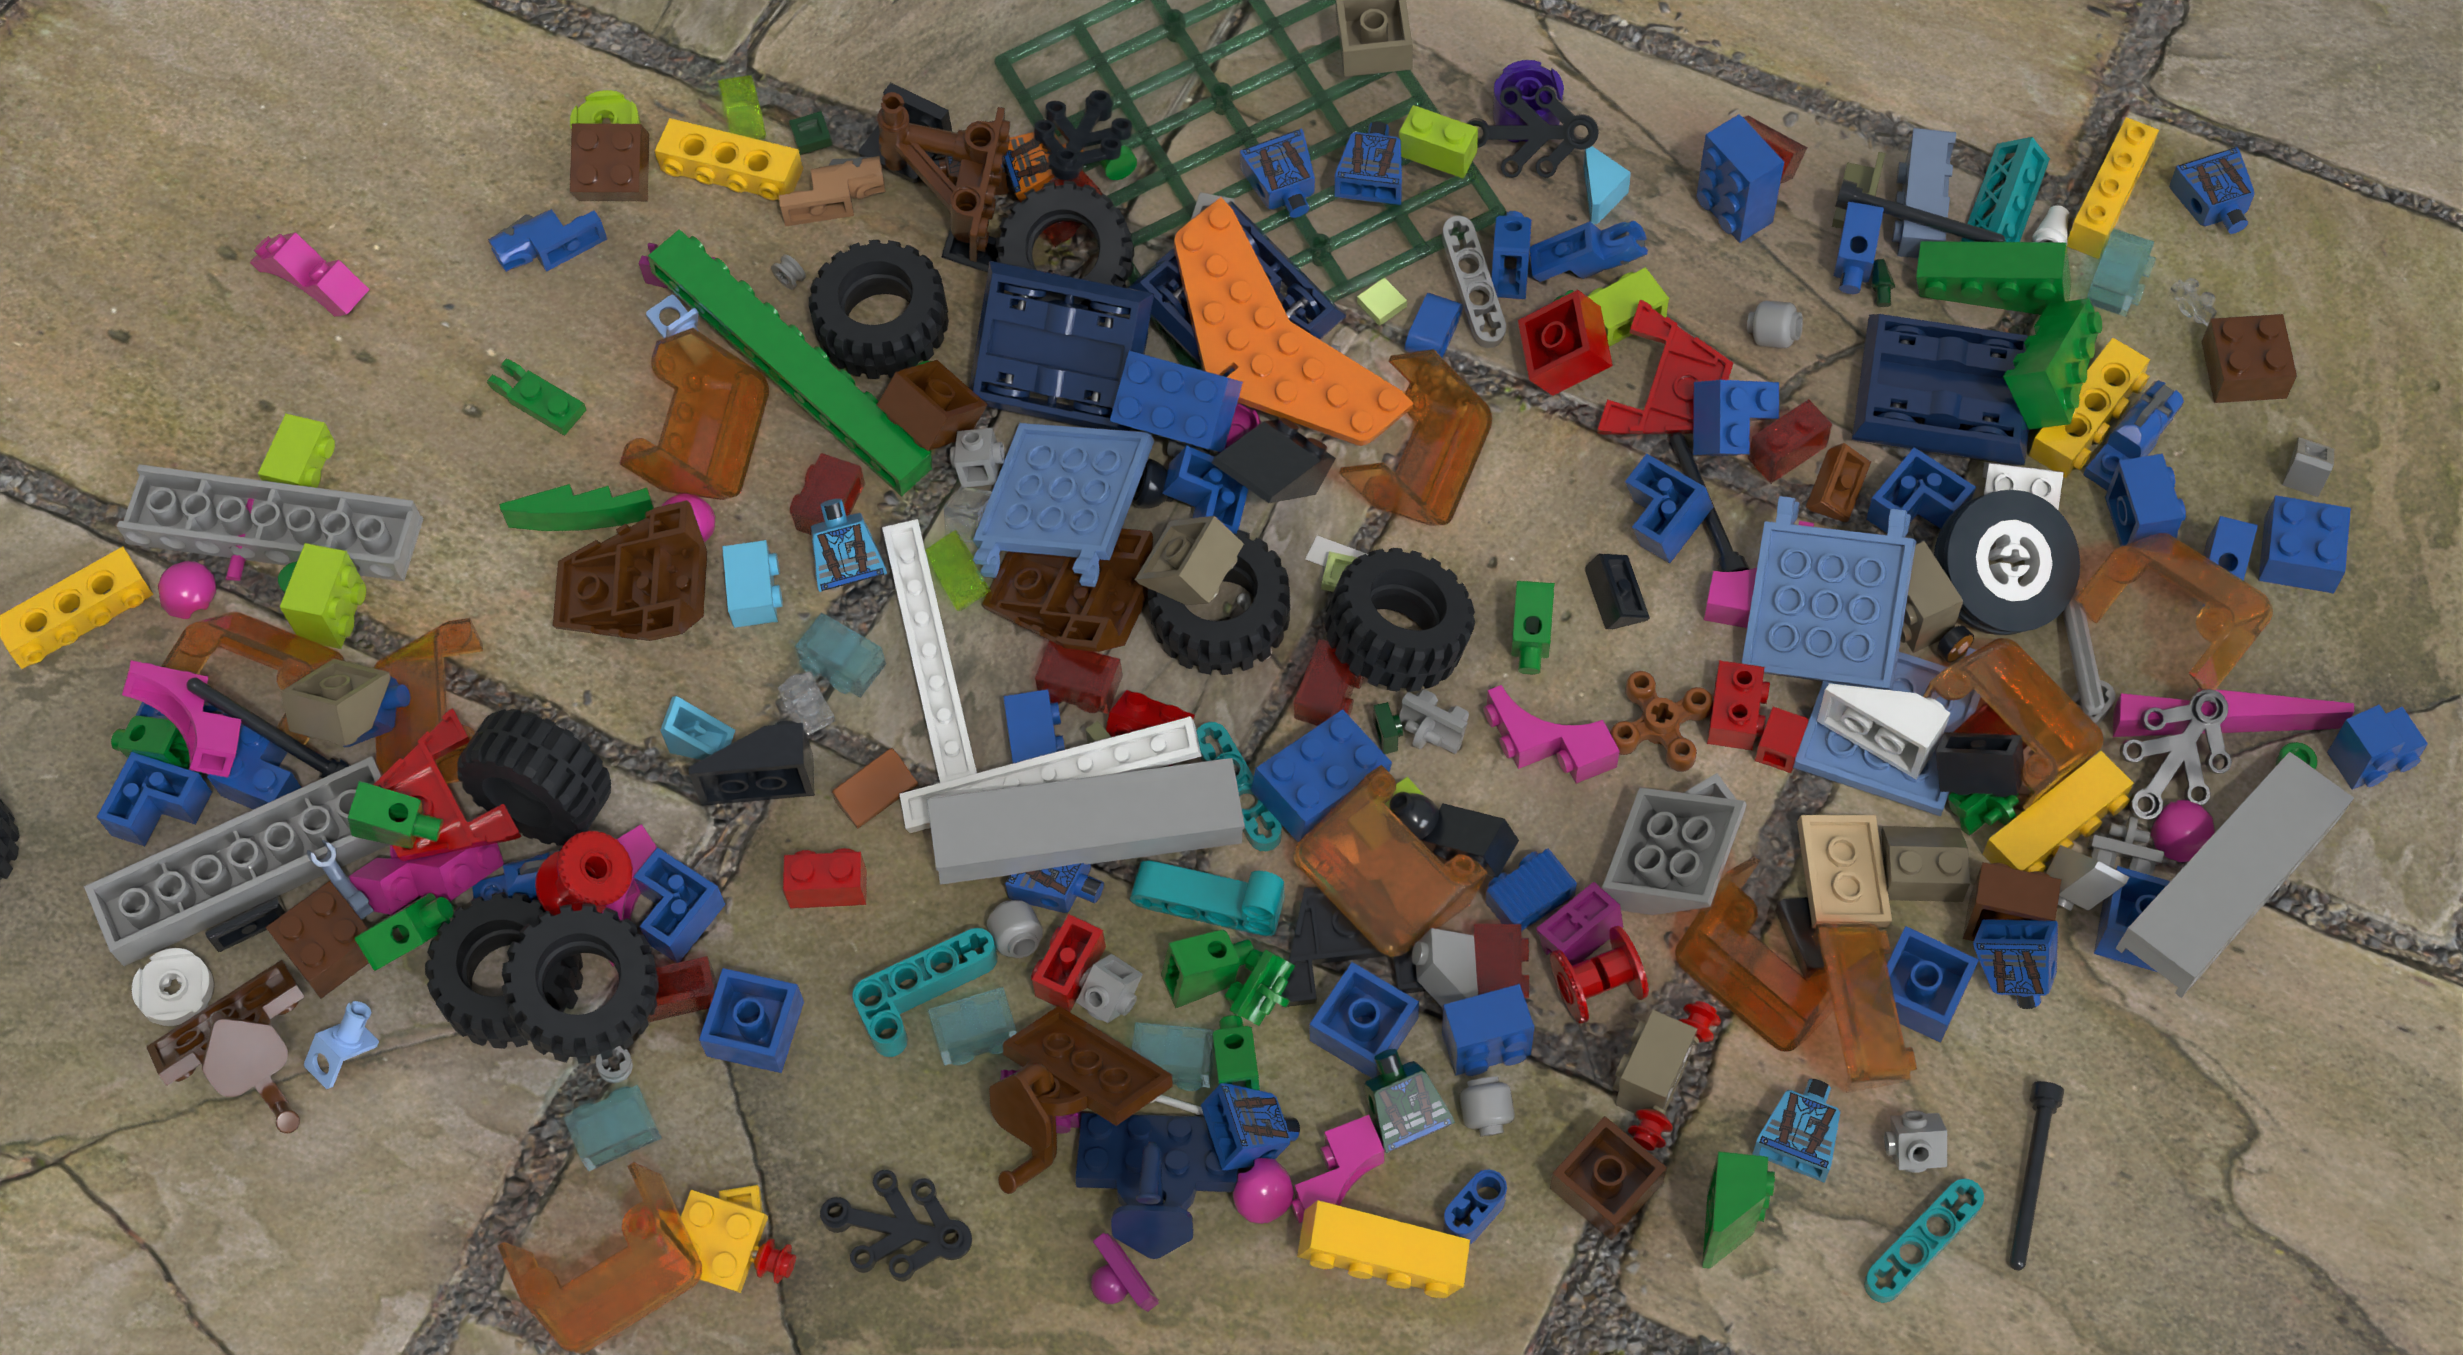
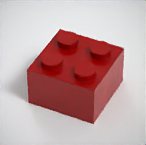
M1578 289L1518 320L1529 380L1552 396L1613 366L1601 306Z

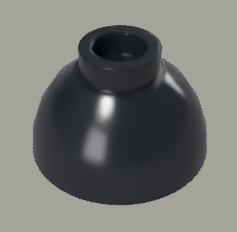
M1153 459L1147 460L1132 502L1136 508L1150 509L1159 506L1165 501L1172 502L1174 498L1162 494L1168 471L1163 465Z
M1400 792L1390 800L1387 824L1392 837L1396 841L1407 844L1414 843L1425 838L1435 828L1439 819V810L1431 799L1421 794Z

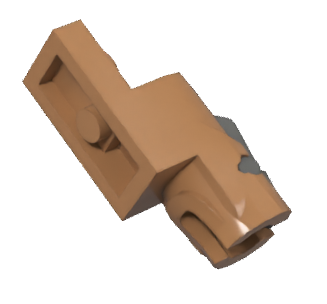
M880 156L832 159L829 166L811 169L813 190L794 191L790 194L779 195V201L785 227L854 216L852 199H863L886 192Z

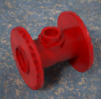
M598 831L578 833L571 837L562 846L560 851L550 855L539 867L535 881L539 902L544 910L549 911L552 916L561 913L559 906L569 904L572 905L573 911H581L583 903L595 904L597 912L602 913L606 905L616 902L627 892L633 873L631 859L624 846L611 835Z
M1620 926L1611 927L1609 930L1612 947L1610 951L1575 965L1570 964L1560 949H1556L1550 954L1551 968L1560 995L1570 1014L1579 1024L1586 1023L1589 1020L1586 1000L1624 984H1627L1632 994L1638 1000H1643L1649 995V986L1641 959L1630 937Z

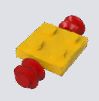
M690 1190L680 1220L675 1206L670 1207L667 1212L661 1211L659 1201H654L650 1207L645 1206L639 1216L638 1229L642 1230V1239L647 1240L652 1234L658 1235L659 1245H664L672 1239L663 1264L664 1268L738 1293L742 1291L752 1262L754 1263L757 1277L762 1278L767 1272L773 1273L774 1283L778 1284L783 1277L789 1278L796 1261V1255L791 1254L792 1246L790 1244H786L782 1250L775 1248V1240L770 1238L761 1247H758L768 1215L694 1190Z

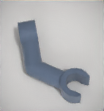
M322 840L327 848L326 857L317 859L314 853L307 850L308 858L315 865L322 867L335 888L362 920L374 910L368 904L369 900L354 886L335 860L336 850L334 846Z

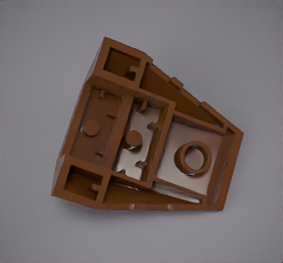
M686 500L655 507L646 512L647 518L630 527L624 524L616 529L618 534L601 543L595 540L559 560L553 626L556 629L653 641L681 635L703 618L707 549L691 503Z
M1122 528L1110 560H1099V577L1095 587L1082 586L1079 582L1082 574L1074 573L1072 569L1078 557L1008 551L982 605L984 609L1067 649L1101 652L1125 646L1148 597V588L1140 585L1135 578L1153 550V534L1147 530Z

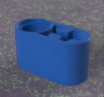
M1427 293L1408 333L1405 352L1440 363L1458 326L1463 304Z
M1490 1169L1482 1170L1467 1183L1445 1210L1444 1233L1469 1239L1470 1244L1481 1235L1505 1205L1507 1183L1499 1172ZM1483 1187H1492L1499 1195L1492 1200H1486L1481 1198L1477 1192ZM1470 1214L1469 1226L1464 1223L1459 1227L1455 1226V1219L1462 1222Z

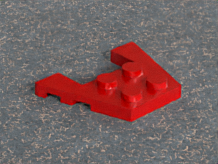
M1640 300L1630 328V334L1665 344L1644 410L1607 399L1597 433L1601 435L1673 434L1674 432L1693 434L1694 382L1728 380L1734 363L1699 338H1694L1682 330L1669 317L1665 318L1652 309L1649 303Z
M453 708L441 717L442 721L430 733L427 731L417 741L418 745L403 759L399 758L373 784L418 798L422 801L423 814L443 819L442 829L437 842L416 837L411 849L392 845L401 861L501 843L522 837L504 804L470 822H467L435 762L436 759L470 742ZM400 818L395 820V822H403L406 819Z

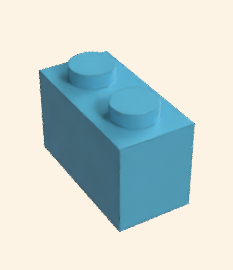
M766 540L722 546L727 606L734 628L778 622L777 608L783 607L780 585L774 586V575H780L777 553L770 554Z

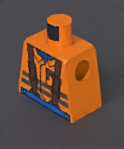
M1034 132L1011 137L1007 156H1003L1015 194L1020 203L1027 198L1024 193L1033 188L1035 192L1045 189V183L1054 182L1056 186L1064 185V181H1074V179L1061 180L1052 174L1048 164L1051 154L1042 142L1034 138ZM1055 134V138H1056V139L1059 141V143L1061 144L1059 138H1058L1057 135ZM1068 142L1065 143V144H1061V145H1062L1064 148H1066V146L1068 145Z

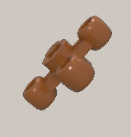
M1646 671L1632 673L1626 681L1625 693L1632 703L1640 706L1643 714L1635 722L1621 721L1616 723L1610 730V734L1619 749V755L1631 754L1642 741L1648 740L1665 747L1666 761L1671 769L1677 772L1688 771L1696 761L1697 750L1691 740L1681 735L1679 728L1685 721H1702L1709 716L1713 705L1711 694L1704 688L1695 687L1688 690L1680 701L1674 703L1670 699L1657 696L1656 682L1650 673ZM1657 719L1664 720L1665 723H1659Z

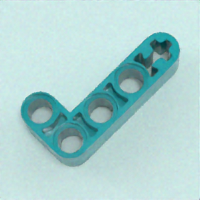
M1142 861L1139 865L1130 901L1138 907L1252 934L1272 936L1276 932L1283 907L1285 887L1281 877L1267 871H1253L1250 874L1249 881L1244 882L1156 861Z
M983 928L969 929L866 977L856 984L852 994L853 1001L864 1028L879 1054L884 1057H894L902 1053L906 1048L908 1037L900 1016L901 1013L987 974L994 969L997 964L998 955L993 936L989 931ZM980 948L983 953L977 954L975 949ZM960 955H962L964 961L962 964H960L958 958ZM939 964H952L951 969L947 972L938 973L934 971ZM912 979L917 981L915 986L910 989L899 988L900 984L905 980ZM871 996L881 997L879 1003L874 1006H865L863 1004ZM885 1029L897 1030V1033L892 1038H879V1035Z

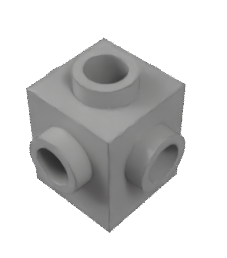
M993 428L957 431L956 446L950 449V459L952 467L956 468L962 488L995 485L998 478L999 464H1004L1005 452L1003 443L997 442Z
M1110 954L1093 964L1084 973L1079 983V987L1082 990L1076 1003L1087 1009V1012L1092 1017L1103 1020L1106 1023L1120 1015L1126 1016L1136 1003L1137 996L1134 993L1143 974L1115 955Z
M1908 1111L1903 1115L1891 1116V1131L1885 1132L1884 1143L1887 1156H1893L1898 1170L1919 1173L1927 1168L1947 1167V1129L1939 1113L1925 1114L1920 1111Z

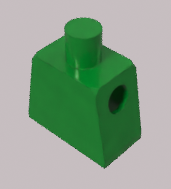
M1517 581L1511 655L1519 657L1518 672L1522 674H1539L1541 672V658H1549L1555 583Z
M136 715L131 718L126 730L117 729L112 735V748L116 751H121L127 758L131 752L189 770L190 757L187 744L178 728L170 720Z
M361 781L358 783L348 815L349 827L353 837L408 849L413 848L416 837L437 842L443 824V819L423 814L422 801L420 799ZM400 818L406 819L403 822H395V820Z
M428 893L389 915L354 939L373 970L376 971L439 934L436 932L443 922L450 923L449 919L453 916L454 910L446 898L439 897L436 899L434 894ZM398 928L403 936V939L400 941H396L392 935V930Z
M1218 930L1169 943L1161 977L1175 1009L1227 989L1232 983H1235L1239 966L1245 965V960L1251 950L1254 949L1251 941L1246 939L1232 944L1228 933L1225 930Z
M1230 1015L1223 1017L1219 1021L1220 1029L1213 1031L1218 1083L1260 1091L1252 1027L1243 1026V1020L1239 1016Z

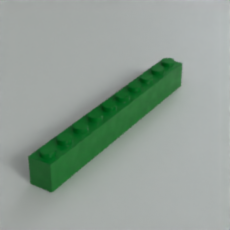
M678 229L648 255L651 271L661 282L690 308H696L700 317L901 497L932 470V450L927 451L925 448L918 446L913 441L911 435L899 425L891 422L887 414L877 406L879 401L874 395L868 391L863 393L856 387L854 379L844 369L838 371L830 363L829 357L821 348L817 346L811 347L805 341L802 332L795 325L790 324L788 326L783 322L778 311L770 303L765 302L763 304L755 297V293L748 283L744 280L738 282L730 274L729 268L722 260L711 258L706 253L703 244L696 237L691 236L689 238Z

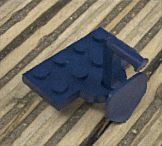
M1082 1113L1075 1177L1076 1187L1111 1188L1117 1190L1118 1202L1121 1207L1116 1208L1111 1215L1112 1236L1150 1259L1161 1258L1193 1239V1217L1187 1209L1193 1204L1196 1191H1234L1238 1182V1169L1222 1170L1205 1117L1131 1115L1116 1126L1098 1114Z

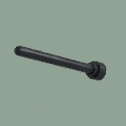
M1845 179L1843 180L1835 207L1847 210L1848 202L1883 207V214L1976 242L2006 241L2005 237L2000 233L1863 193V188L1857 187L1858 183Z
M1674 432L1670 437V442L1685 476L1705 486L1684 435L1680 432ZM1713 504L1712 510L1705 517L1704 521L1720 556L1717 570L1720 572L1749 570L1744 556L1733 551Z
M191 678L187 681L186 686L191 693L228 716L241 719V724L320 772L319 777H327L351 766L341 758L338 760L334 758L326 759L200 679Z
M2037 1081L2032 1083L2029 1100L2033 1103L2032 1108L2036 1113L2009 1261L2011 1268L2016 1271H2020L2026 1266L2052 1114L2057 1112V1108L2062 1106L2064 1088L2051 1082Z

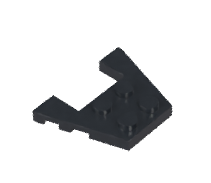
M1382 880L1304 888L1289 962L1294 964L1295 968L1287 979L1289 982L1282 992V995L1290 1000L1287 1007L1317 1004L1313 964L1392 956L1397 989L1406 994L1426 991L1417 981L1416 965L1412 962V951L1415 944L1411 942L1403 926V921Z

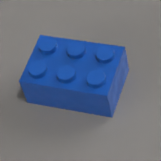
M1740 114L1705 135L1696 195L1700 205L1705 210H1710L1718 219L1721 228L1727 234H1732L1739 243L1773 223L1784 161Z
M1129 350L1110 421L1209 450L1222 452L1226 446L1243 382Z
M1342 709L1256 767L1251 791L1292 837L1301 844L1384 787L1387 783L1392 762Z

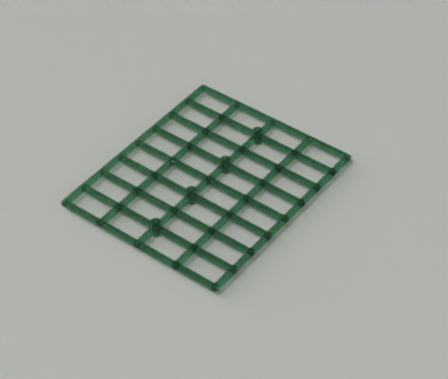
M1113 0L996 56L994 60L996 67L1033 127L1037 121L1045 120L1034 100L1098 71L1112 94L1110 96L1113 101L1112 111L1120 107L1127 119L1132 122V127L1136 132L1129 139L1120 140L1122 146H1127L1133 150L1144 144L1159 168V171L1107 195V197L1112 200L1116 207L1168 182L1183 206L1182 209L1131 233L1134 248L1191 220L1196 200L1180 175L1242 145L1248 148L1259 144L1257 138L1318 108L1321 109L1336 134L1308 147L1311 161L1344 145L1346 147L1350 135L1354 132L1368 133L1369 125L1372 122L1380 121L1389 124L1409 114L1413 105L1440 114L1411 70L1394 71L1412 97L1351 127L1347 125L1333 104V101L1393 72L1353 76L1324 90L1308 65L1340 50L1338 35L1299 53L1284 28L1336 4V0H1310L1275 17L1265 0H1248L1263 23L1200 53L1185 28L1243 0H1211L1184 14L1177 9H1172L1166 0H1150L1163 19L1164 24L1102 53L1086 28L1145 1ZM1075 35L1089 59L1026 89L1011 64L1069 36ZM1269 35L1273 37L1287 60L1231 87L1225 82H1219L1209 67V64ZM1166 37L1169 41L1179 44L1187 56V60L1127 89L1123 87L1110 64ZM1196 71L1209 90L1211 97L1148 126L1133 101ZM1295 71L1311 94V97L1248 127L1233 101ZM1085 109L1067 117L1075 129L1085 115ZM1213 110L1219 115H1225L1236 132L1235 134L1173 164L1156 139ZM1055 127V134L1057 137L1061 136L1062 134ZM1401 157L1402 167L1413 162ZM1101 161L1083 165L1079 176L1074 179L1076 185L1083 187L1085 183L1080 175L1100 166ZM1472 161L1464 179L1454 176L1401 202V205L1383 203L1387 210L1330 238L1325 234L1317 233L1306 214L1292 218L1285 205V209L1255 223V225L1266 234L1293 221L1308 243L1309 248L1289 257V259L1298 268L1311 262L1316 266H1323L1335 287L1323 293L1334 303L1444 248L1442 234L1425 242L1408 214L1469 184L1473 185L1489 209L1470 219L1476 232L1496 223V217L1504 216L1507 211ZM1244 178L1212 195L1235 199L1254 189L1249 181ZM1335 184L1306 198L1310 207L1307 213L1339 198L1335 197ZM1395 221L1412 246V249L1348 280L1331 252ZM1454 227L1450 236L1456 235L1458 241L1463 239L1465 232H1460L1458 227ZM1133 261L1132 276L1127 278L1130 285L1141 277ZM1151 316L1178 363L1191 368L1201 369L1202 367Z

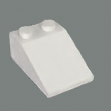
M1829 684L1824 692L1817 722L1917 780L1942 739L1950 712L1945 710L1944 706L1937 700L1924 698L1917 693Z

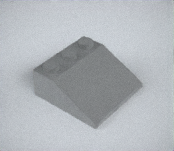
M1640 787L1602 888L1620 904L1621 911L1658 915L1710 907L1745 812L1746 802L1743 800Z

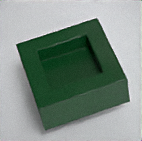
M822 111L789 120L800 155L833 146Z
M1388 702L1374 705L1373 723L1382 752L1384 754L1397 752L1398 737L1403 736L1400 717L1398 714L1392 715Z

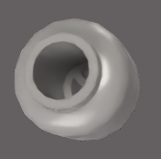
M1765 300L1759 303L1755 312L1749 313L1747 330L1748 333H1753L1754 340L1759 346L1789 348L1794 340L1800 339L1802 333V313L1797 312L1793 303Z
M1021 900L1000 903L991 912L987 920V931L993 936L995 947L1000 954L1007 957L1023 958L1029 956L1037 949L1043 937V928L1034 910L1028 903Z
M1498 1076L1467 1081L1468 1088L1463 1089L1460 1093L1465 1126L1469 1129H1479L1480 1137L1504 1133L1503 1125L1511 1123L1515 1118L1510 1086L1499 1082Z

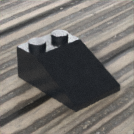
M1285 418L1264 421L1216 455L1212 464L1267 503L1316 495L1336 458L1326 451L1327 446L1311 437L1306 438L1298 432L1299 427Z
M780 721L775 725L763 726L689 767V776L702 806L815 796L814 758L803 722Z

